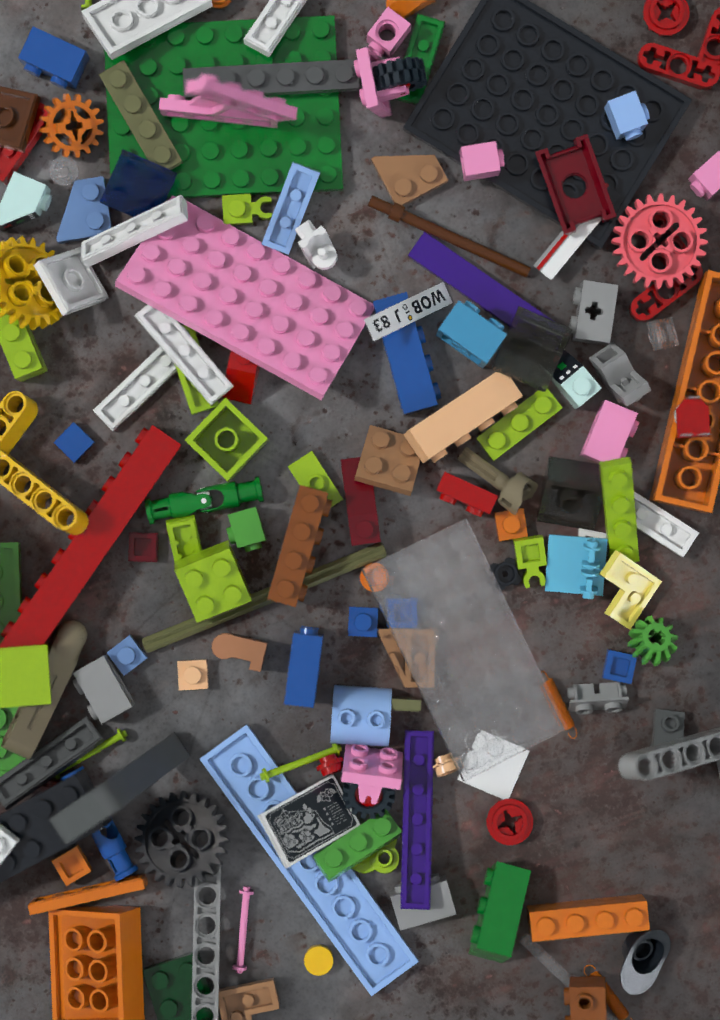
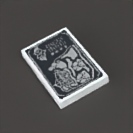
M334 774L327 776L258 815L285 868L306 858L360 825L357 817L351 813L352 808H346V801H343L342 798L343 791Z

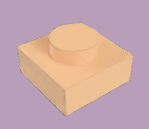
M207 659L177 661L179 690L209 688Z

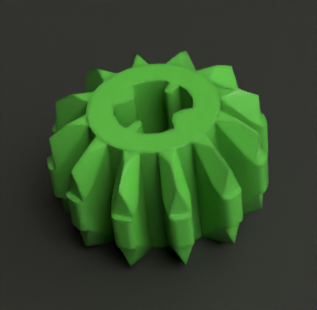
M652 615L647 616L645 621L638 620L634 624L635 628H632L628 633L632 640L628 642L627 646L636 649L632 657L642 656V665H646L651 661L653 666H658L661 661H669L671 659L670 654L677 651V646L673 642L678 639V635L670 634L673 625L670 624L665 627L663 625V617L658 618L656 622ZM652 638L656 641L653 644L649 641Z

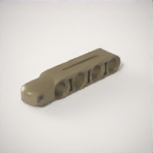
M75 620L63 622L57 628L48 647L52 704L18 707L3 738L1 748L26 759H30L76 667L79 655L87 640V629L81 622Z

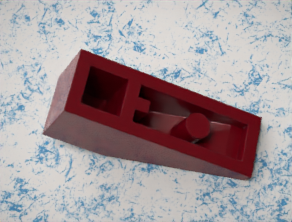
M361 457L341 459L352 546L381 542L374 487L354 481Z

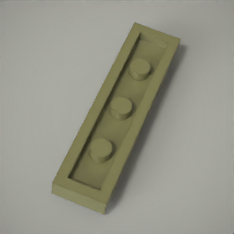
M123 60L98 74L157 177L183 164L182 159L125 61Z

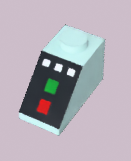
M14 171L0 203V231L3 232L40 217L42 211H47L52 200L50 188L46 184Z
M559 347L538 365L575 410L602 389L585 367L562 347Z

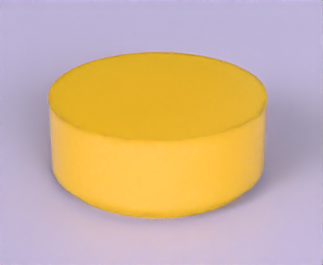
M316 944L306 951L304 965L307 971L313 975L321 976L331 970L333 954L327 946Z

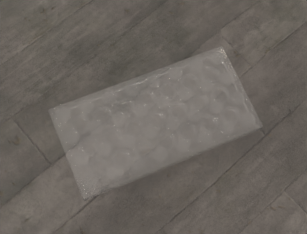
M467 518L361 569L462 781H467L568 729Z

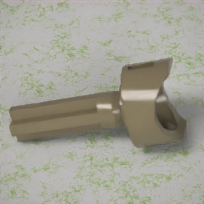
M467 447L457 459L492 484L497 490L501 491L497 503L513 515H516L522 501L532 498L539 485L521 471L510 478Z

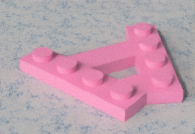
M200 75V79L187 81L185 93L196 96L190 101L185 100L186 97L170 94L168 98L160 97L159 111L162 116L278 128V122L296 120L297 107L286 104L285 99L277 97L266 98L261 91H245L241 89L240 84L232 82L221 83L218 82V77L213 75Z

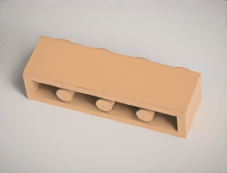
M503 367L409 429L403 435L422 463L429 459L435 463L448 454L446 451L447 447L453 443L459 447L472 438L469 434L471 431L478 427L481 432L495 423L492 418L499 412L505 416L518 407L516 401L523 397V395Z

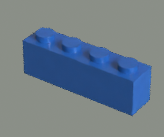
M407 292L373 301L375 314L408 299ZM413 322L382 337L403 416L437 407V400L442 399L438 383H432L429 374L430 371H434L430 354L424 355L421 344L426 343L422 326L416 327V323Z

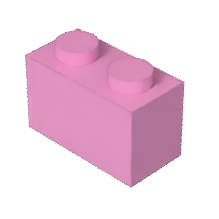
M602 401L580 456L597 463L626 457L628 448L624 446L628 436L633 438L636 433L639 421L635 419L638 413L610 401Z

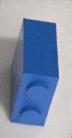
M301 626L300 631L295 630L293 633L284 700L286 705L314 708L324 634L318 633L319 628Z

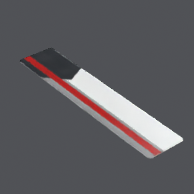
M605 182L611 202L614 205L621 195ZM601 217L575 226V233L564 235L562 230L537 260L534 267L549 279H553L601 221Z

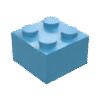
M458 300L439 327L436 336L483 369L507 336L503 332L505 327L491 317L489 320L479 315L481 310L471 302L466 300L465 303H462Z

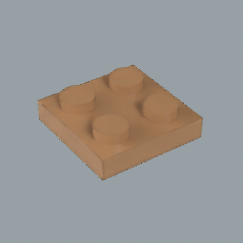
M370 425L354 481L411 496L420 459L403 434Z

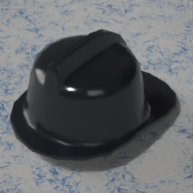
M654 929L632 932L625 938L622 945V954L625 960L620 971V983L627 993L633 995L644 993L656 980L671 949L669 935L663 930Z

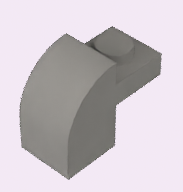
M614 342L589 357L598 376L618 403L623 402L626 406H629L639 401L645 394L651 391L648 382L633 369L626 353Z

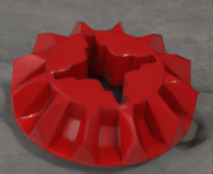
M646 0L643 7V20L646 22L649 31H653L659 36H673L682 31L689 19L690 11L686 0ZM673 5L674 7L670 14L672 19L670 20L666 17L658 21L661 14L659 8L666 10Z
M513 798L499 800L490 807L486 818L487 829L492 838L503 845H516L523 842L530 835L533 828V817L530 809L523 802ZM505 810L511 817L521 815L514 822V829L516 831L514 833L507 825L498 827L505 821V814L503 812Z

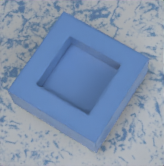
M132 635L126 637L107 652L123 676L148 658Z

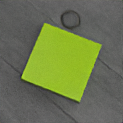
M48 644L0 648V708L52 704Z

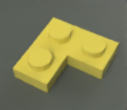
M615 550L599 574L620 588L604 613L630 630L662 581Z

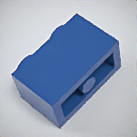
M33 26L18 59L24 65L23 69L36 77H40L41 74L51 78L50 82L62 89H66L67 86L76 89L90 57L86 50Z

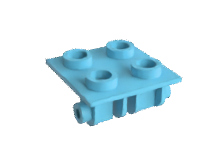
M549 534L545 591L583 594L582 598L594 599V595L603 596L604 577L599 574L606 565L608 539Z

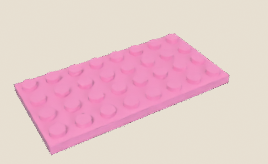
M187 201L188 221L141 242L116 279L115 287L322 401L366 326L364 319L373 314V303L279 251L262 245V242L230 224H224L223 220Z

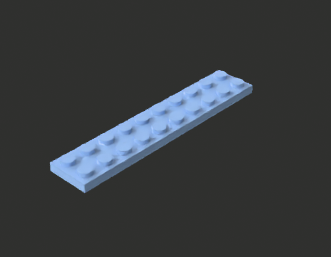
M248 724L200 758L202 764L371 996L419 962L414 952L352 868L333 881H327L313 860V855L325 847L288 868L284 867L258 815L297 794V791L284 773L269 778L270 782L268 783L265 780H261L259 774L262 773L263 768L269 771L279 766Z

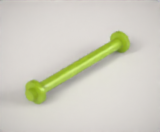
M120 728L117 729L116 735L105 740L56 775L55 778L60 779L61 773L120 740L123 742L127 741V732L125 730L122 731Z
M332 744L331 748L269 771L263 768L262 773L259 774L260 778L268 783L271 777L312 763L325 756L336 753L338 757L342 748L340 744Z

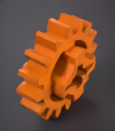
M63 94L62 102L57 97L52 98L54 106L45 105L44 109L48 112V115L40 116L39 118L41 121L46 122V126L39 129L40 132L47 133L48 135L43 142L45 144L53 143L51 151L57 153L62 149V156L67 158L70 151H72L75 158L80 157V150L86 154L91 153L89 145L98 146L99 143L95 136L103 135L104 133L97 129V125L104 123L103 119H96L95 117L100 111L99 108L90 109L92 100L86 99L82 103L81 95L75 94L73 100H71L69 94ZM75 106L82 109L88 118H82L78 115ZM61 110L62 115L57 122H53L56 114ZM70 119L77 122V127L73 128V132L66 129V124L70 123ZM89 129L87 137L82 141V135ZM55 134H62L66 137L68 145L59 141Z

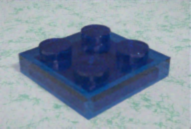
M122 149L101 196L100 203L135 217L165 202L177 173Z

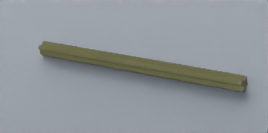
M379 542L312 570V574H305L303 584L308 585V588L380 560L387 556L385 547ZM270 587L251 594V602L197 623L194 617L144 637L142 644L145 651L150 653L275 602L267 599Z

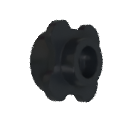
M506 558L502 563H492L489 566L488 571L494 577V587L497 590L502 591L508 585H518L521 582L522 578L518 574L515 567L516 561L513 558ZM504 571L508 573L506 577L502 575Z

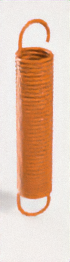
M542 670V679L544 680L542 672L545 673L548 681L542 683L543 689L564 731L572 727L575 728L574 721L565 706L566 704L563 702L564 700L553 678H548L546 672ZM576 730V736H575L574 738L571 737L570 735H569V737L572 738V739H575V738L577 737V730Z
M586 965L583 969L586 977H602L599 971H595L587 976L585 968L592 966L596 970L593 965ZM606 982L607 1005L617 1016L618 1020L626 1019L629 1015L628 1010Z

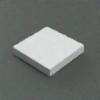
M81 247L41 259L34 264L36 271L62 316L99 304L109 298L92 266L87 268L81 261Z

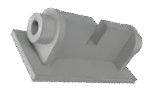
M620 682L599 683V694L594 693L593 683L573 684V687L567 688L568 699H573L570 700L568 711H576L578 715L590 714L593 710H605L606 713L620 712L622 709H626L629 701V696L622 697L627 696L626 684H620Z

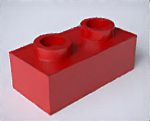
M447 472L443 473L435 490L441 493L439 499L454 506L456 501L467 505L465 511L478 517H482L483 513L490 515L498 498V495Z

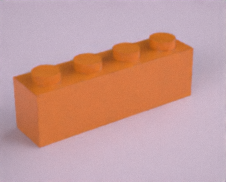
M642 894L526 906L528 929L532 942L650 930L647 900Z

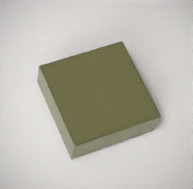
M392 696L391 709L394 711L419 712L421 711V698Z

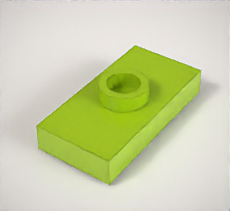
M312 451L288 466L299 485L329 493L327 499L333 500L331 508L344 500Z
M195 515L166 520L174 561L202 551Z

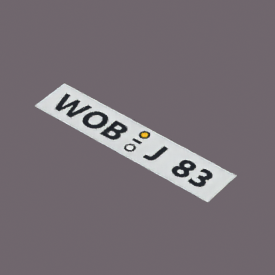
M444 282L376 313L364 319L373 341L453 302Z

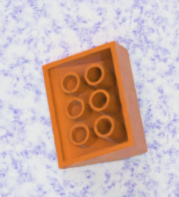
M117 905L65 907L48 911L52 1020H145L140 907Z

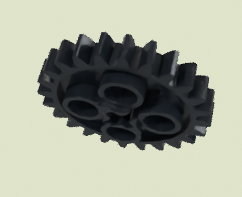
M182 791L178 799L176 794L171 792L168 802L164 798L159 797V807L152 804L149 805L152 811L151 815L142 813L141 816L147 822L145 825L140 824L136 826L143 831V834L134 837V840L142 842V846L135 849V852L145 855L139 860V863L143 865L150 864L145 872L150 875L156 872L154 880L160 882L165 878V885L170 887L176 880L178 888H183L186 880L189 886L195 887V878H198L201 882H206L204 873L208 872L215 875V870L212 867L214 863L218 865L224 864L218 857L219 854H228V851L222 848V844L230 842V839L222 836V833L228 831L229 827L220 825L225 816L222 814L215 815L219 807L215 804L208 807L210 802L208 798L204 797L199 802V794L194 792L189 799L188 793ZM187 811L189 814L188 822L183 826H179L178 816L182 812ZM166 820L170 821L177 832L185 835V841L199 853V859L194 857L188 847L179 844V837L165 825ZM166 832L168 836L167 842L159 847L157 845V837L160 833ZM207 832L208 842L203 847H198L197 837L199 834ZM185 853L187 856L186 864L181 868H177L175 862L177 856Z

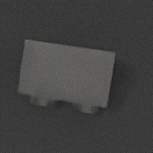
M549 456L543 478L537 522L594 531L603 501L600 464Z

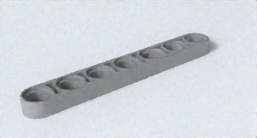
M216 864L215 875L205 874L206 882H201L198 878H195L191 1020H197L198 1010L204 1007L212 1010L213 1020H218L221 865ZM204 887H211L216 892V898L211 904H204L199 899V892ZM203 917H211L215 922V929L210 934H204L199 930L198 924ZM203 947H210L215 953L214 960L209 964H203L198 959V951ZM202 977H209L214 982V989L209 994H202L197 988V983Z

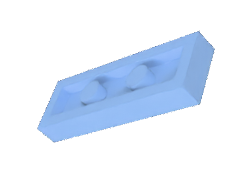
M294 161L292 162L264 235L262 245L289 255L297 234L295 229L301 224L320 171Z

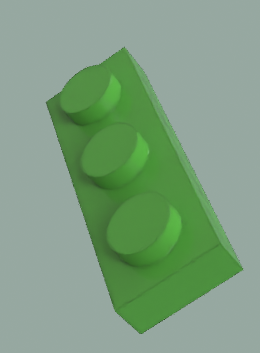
M385 809V815L380 817L379 814H376V819L367 820L314 854L313 860L327 881L331 882L402 836V831Z

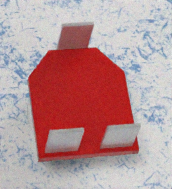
M690 396L687 399H683L674 412L677 438L710 437L709 407L702 401L700 396Z

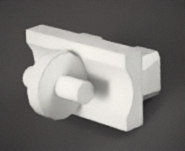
M307 220L295 229L301 239L298 244L313 269L317 267L321 270H328L336 264L338 260L337 252L322 225L316 229L311 221Z

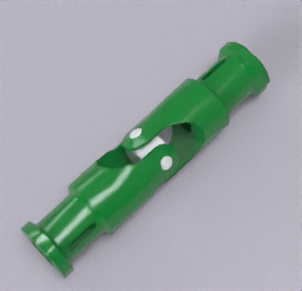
M257 476L254 480L236 483L232 481L200 488L195 491L197 494L182 491L169 494V497L152 501L150 498L145 499V508L149 524H155V520L170 517L174 519L186 517L200 509V512L208 513L240 507L241 503L254 500L264 502V495L260 477ZM215 489L222 492L224 496L223 504L212 508L213 498L207 490ZM168 507V509L156 511L158 508Z

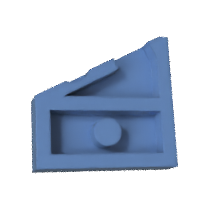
M103 176L74 181L56 237L59 244L86 240L112 228L106 183Z

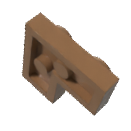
M269 978L219 989V1008L222 1020H253V1014L280 1009L275 979Z

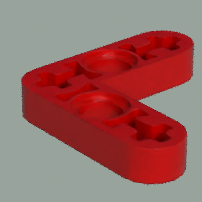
M720 7L714 11L709 20L697 57L656 43H648L640 49L637 55L638 66L648 73L700 90L711 89L720 77V55H711L707 51V44L711 41L720 43V34H716L720 26V21L716 19L720 18ZM649 51H653L654 58L663 60L665 55L669 56L664 64V69H661L660 66L663 62L654 60L652 64L646 63L647 58L643 54L647 55ZM675 59L682 60L686 66L685 72L682 74L674 73L670 68L671 61ZM692 64H694L696 67L693 71L702 73L704 69L709 70V76L713 77V79L709 78L707 82H703L700 74L694 73L691 78L687 76L692 69Z
M662 215L653 216V223H660L661 226L659 228L666 227L667 222ZM671 226L666 232L670 236L675 230ZM674 236L673 243L679 249H686V245L681 238ZM654 242L650 247L654 251L659 246ZM658 256L664 266H666L664 258ZM690 267L695 269L693 275L695 280L691 278L684 280V283L681 284L684 287L683 290H680L679 284L673 279L674 293L669 299L660 297L658 290L655 289V285H651L632 300L629 305L630 316L638 322L650 320L702 279V267ZM651 292L654 300L661 307L657 308L655 302L647 309V316L644 313L638 314L636 312L639 307L637 302L645 304L652 298L647 294Z

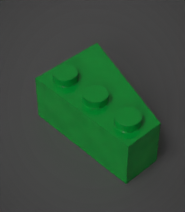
M498 861L493 864L492 868H487L483 883L487 885L485 895L479 899L477 907L479 917L477 924L473 926L471 932V946L468 954L503 963L511 958L531 870Z

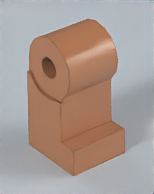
M222 633L213 640L212 651L220 659L234 657L251 661L249 670L261 672L268 642L231 633Z

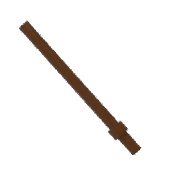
M373 195L369 201V207L389 215L388 219L397 223L402 221L525 278L531 267L410 213L404 210V206L396 202L393 205Z

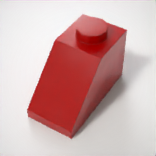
M231 351L226 378L234 387L223 398L251 405L260 366Z

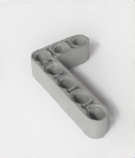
M720 727L628 752L620 758L618 764L619 772L623 778L628 780H652L716 761L720 776Z

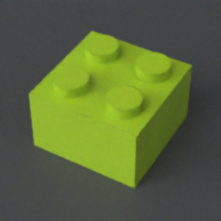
M224 398L185 441L225 480L230 482L268 443L269 439L231 402Z
M229 540L174 561V571L197 623L252 601L249 587Z

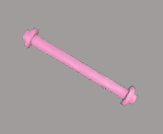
M243 886V889L239 890V893L243 894L237 964L233 965L232 968L239 974L247 970V966L244 965L249 899L250 895L254 894V891L250 890L251 887Z

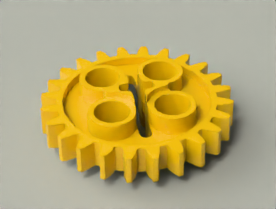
M20 236L17 240L10 237L7 241L0 242V317L8 314L9 324L19 320L21 329L29 324L31 330H35L39 326L41 329H44L48 325H53L62 317L34 267L37 261L54 256L55 251L51 250L47 253L44 242L37 247L35 238H31L26 242L24 236Z

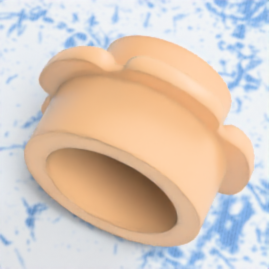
M450 753L435 758L433 770H435L437 777H443L459 770L456 762L459 760L458 757L451 758Z

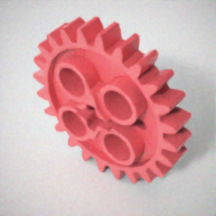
M662 193L658 195L656 202L653 201L651 195H647L645 205L637 199L634 202L636 210L627 206L625 212L628 217L621 215L618 217L617 220L623 226H615L613 228V232L618 234L619 237L613 238L611 243L619 245V248L614 250L612 255L621 256L622 258L616 264L617 267L626 265L627 269L623 275L627 276L633 273L635 275L633 279L634 284L643 279L644 288H647L651 282H654L655 289L659 290L662 282H665L666 287L671 289L673 287V279L681 285L684 283L682 274L691 278L694 273L690 267L699 268L702 265L696 257L700 258L706 255V252L699 249V247L708 243L707 240L700 239V235L705 233L707 229L697 227L702 217L693 219L691 215L694 213L695 208L693 207L686 211L684 209L685 200L681 201L679 205L674 204V195L667 202H664ZM659 214L665 217L667 222L665 228H658L654 225L652 220L654 215ZM677 223L679 225L662 245L657 247L644 261L640 260V256L656 239L660 238L673 224ZM633 235H641L645 239L646 244L644 248L639 249L633 246L631 242ZM679 235L685 238L687 242L686 249L675 247L673 244L674 236ZM661 256L664 258L666 263L665 269H656L652 265V257Z

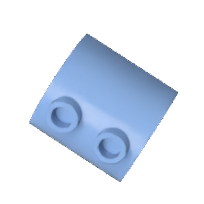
M334 685L330 743L389 747L392 688Z

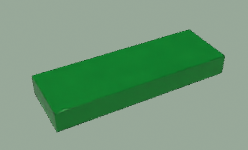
M417 14L405 58L418 57V59H423L428 83L445 22ZM427 85L416 91H409V95L396 98L395 100L416 106L424 94Z

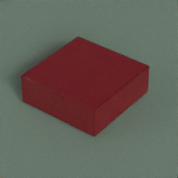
M129 532L128 561L158 562L159 533Z

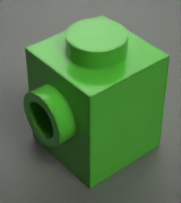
M258 507L228 514L231 527H227L226 530L230 543H236L237 549L244 547L245 552L262 548L261 542L266 541L267 538Z

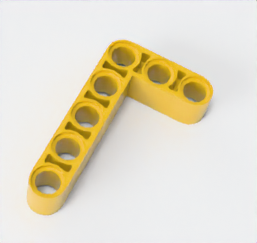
M19 391L9 392L0 402V431L6 426L4 434L0 436V484L56 528L71 535L83 533L88 526L86 513L9 454L38 414V405L33 399ZM24 402L23 408L17 412L19 404ZM10 465L9 472L3 475L4 469ZM31 481L29 490L25 492V485ZM52 497V504L46 509V502ZM74 514L73 522L67 526L68 517Z

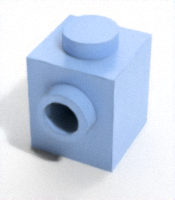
M636 90L609 100L604 107L616 140L624 137L626 141L635 139L643 134L642 130L648 125L647 120L650 119L647 106L645 103H640Z

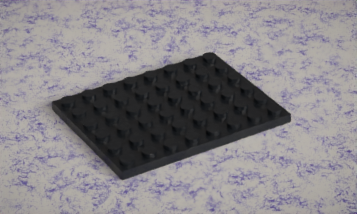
M481 0L403 126V130L460 165L459 152L462 146L496 141L497 149L503 150L505 166L500 167L499 176L483 179L560 225L535 152L548 148L549 154L575 146V138L588 134L604 181L621 195L613 205L616 217L604 223L601 220L585 239L586 242L601 250L613 228L618 223V217L624 213L692 99L529 0ZM636 90L640 103H645L650 116V119L647 120L648 125L642 130L643 134L635 139L626 141L624 137L616 140L604 107L609 100ZM570 176L565 179L563 190L567 196L578 198L585 192V182L579 176Z

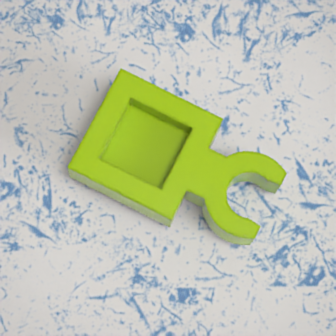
M251 194L222 195L223 223L232 226L253 225V216H258L262 220H271L272 213L262 212L261 207L264 204H271L272 198L264 196L256 202H252Z
M536 535L513 539L518 570L526 569L522 576L526 589L530 588L529 579L532 576H538L540 585L545 586V576L539 569V566L547 565L543 536Z

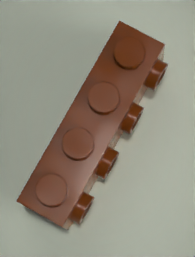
M302 485L299 486L267 599L296 607L298 601L304 602L308 585L303 584L306 573L312 574L316 557L311 556L314 544L320 546L324 528L319 527L322 516L328 517L333 501L327 499L329 493Z
M570 977L569 987H564V1005H570V1015H565V1020H607L605 977Z

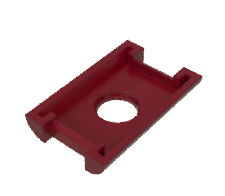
M588 134L575 138V146L549 154L548 148L535 152L564 235L575 233V226L601 217L602 223L616 217ZM570 176H579L585 182V192L578 198H571L564 193L563 183Z

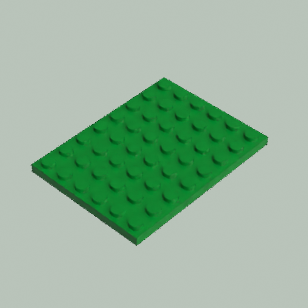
M335 15L296 17L270 57L244 44L243 39L256 19L181 23L113 60L110 59L104 50L105 70L123 60L125 61L183 161V164L157 177L106 88L111 200L113 202L170 199L172 195L175 197L182 195L184 198H203L238 194H280L293 161L320 171L313 192L343 191L338 92L264 96L266 98H282L286 100V104L297 107L296 120L278 122V128L162 116L159 111L160 97L168 98L170 94L184 96L183 68L337 60Z

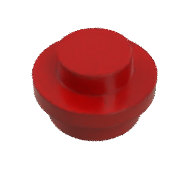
M336 753L319 759L321 765L316 767L317 771H321L322 777H326L343 770L342 762L344 758H337Z

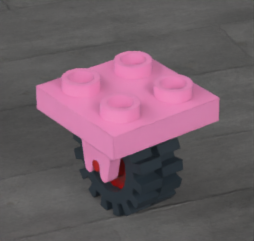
M367 47L356 50L357 60H354V68L357 77H361L363 88L359 90L363 106H367V109L380 118L392 116L389 100L409 95V91L413 92L427 85L422 58L406 57L401 59L400 57L381 60L380 57Z
M346 744L341 782H344L342 798L343 801H346L345 806L347 809L352 807L351 813L356 816L359 811L361 812L360 818L365 819L366 814H370V819H376L377 812L381 817L385 815V809L388 812L390 811L392 803L394 804L395 791L401 788L403 752L389 747L377 749L366 745Z

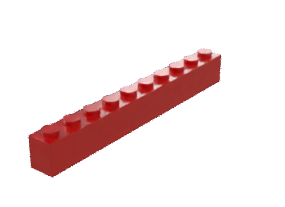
M154 425L149 430L145 427L135 439V442L139 444L132 454L127 451L119 462L118 466L122 468L116 478L111 475L103 485L101 490L105 494L98 502L94 499L85 511L86 515L89 516L86 530L79 535L69 534L68 538L71 540V543L66 550L60 548L51 560V563L55 566L49 575L45 572L42 573L34 585L38 590L31 599L27 596L17 609L21 613L15 623L9 621L0 635L4 639L0 644V648L46 643L182 446L179 442Z

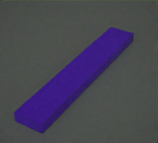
M423 232L407 256L549 355L552 354L567 332L564 327L426 232Z
M405 730L400 909L430 910L434 731Z

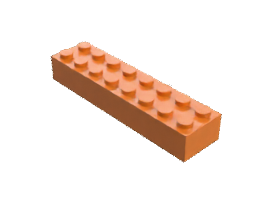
M711 270L706 271L700 281L649 499L650 501L705 514L713 512L720 482V273ZM690 396H700L702 401L709 407L710 437L677 438L674 412L683 399H687Z

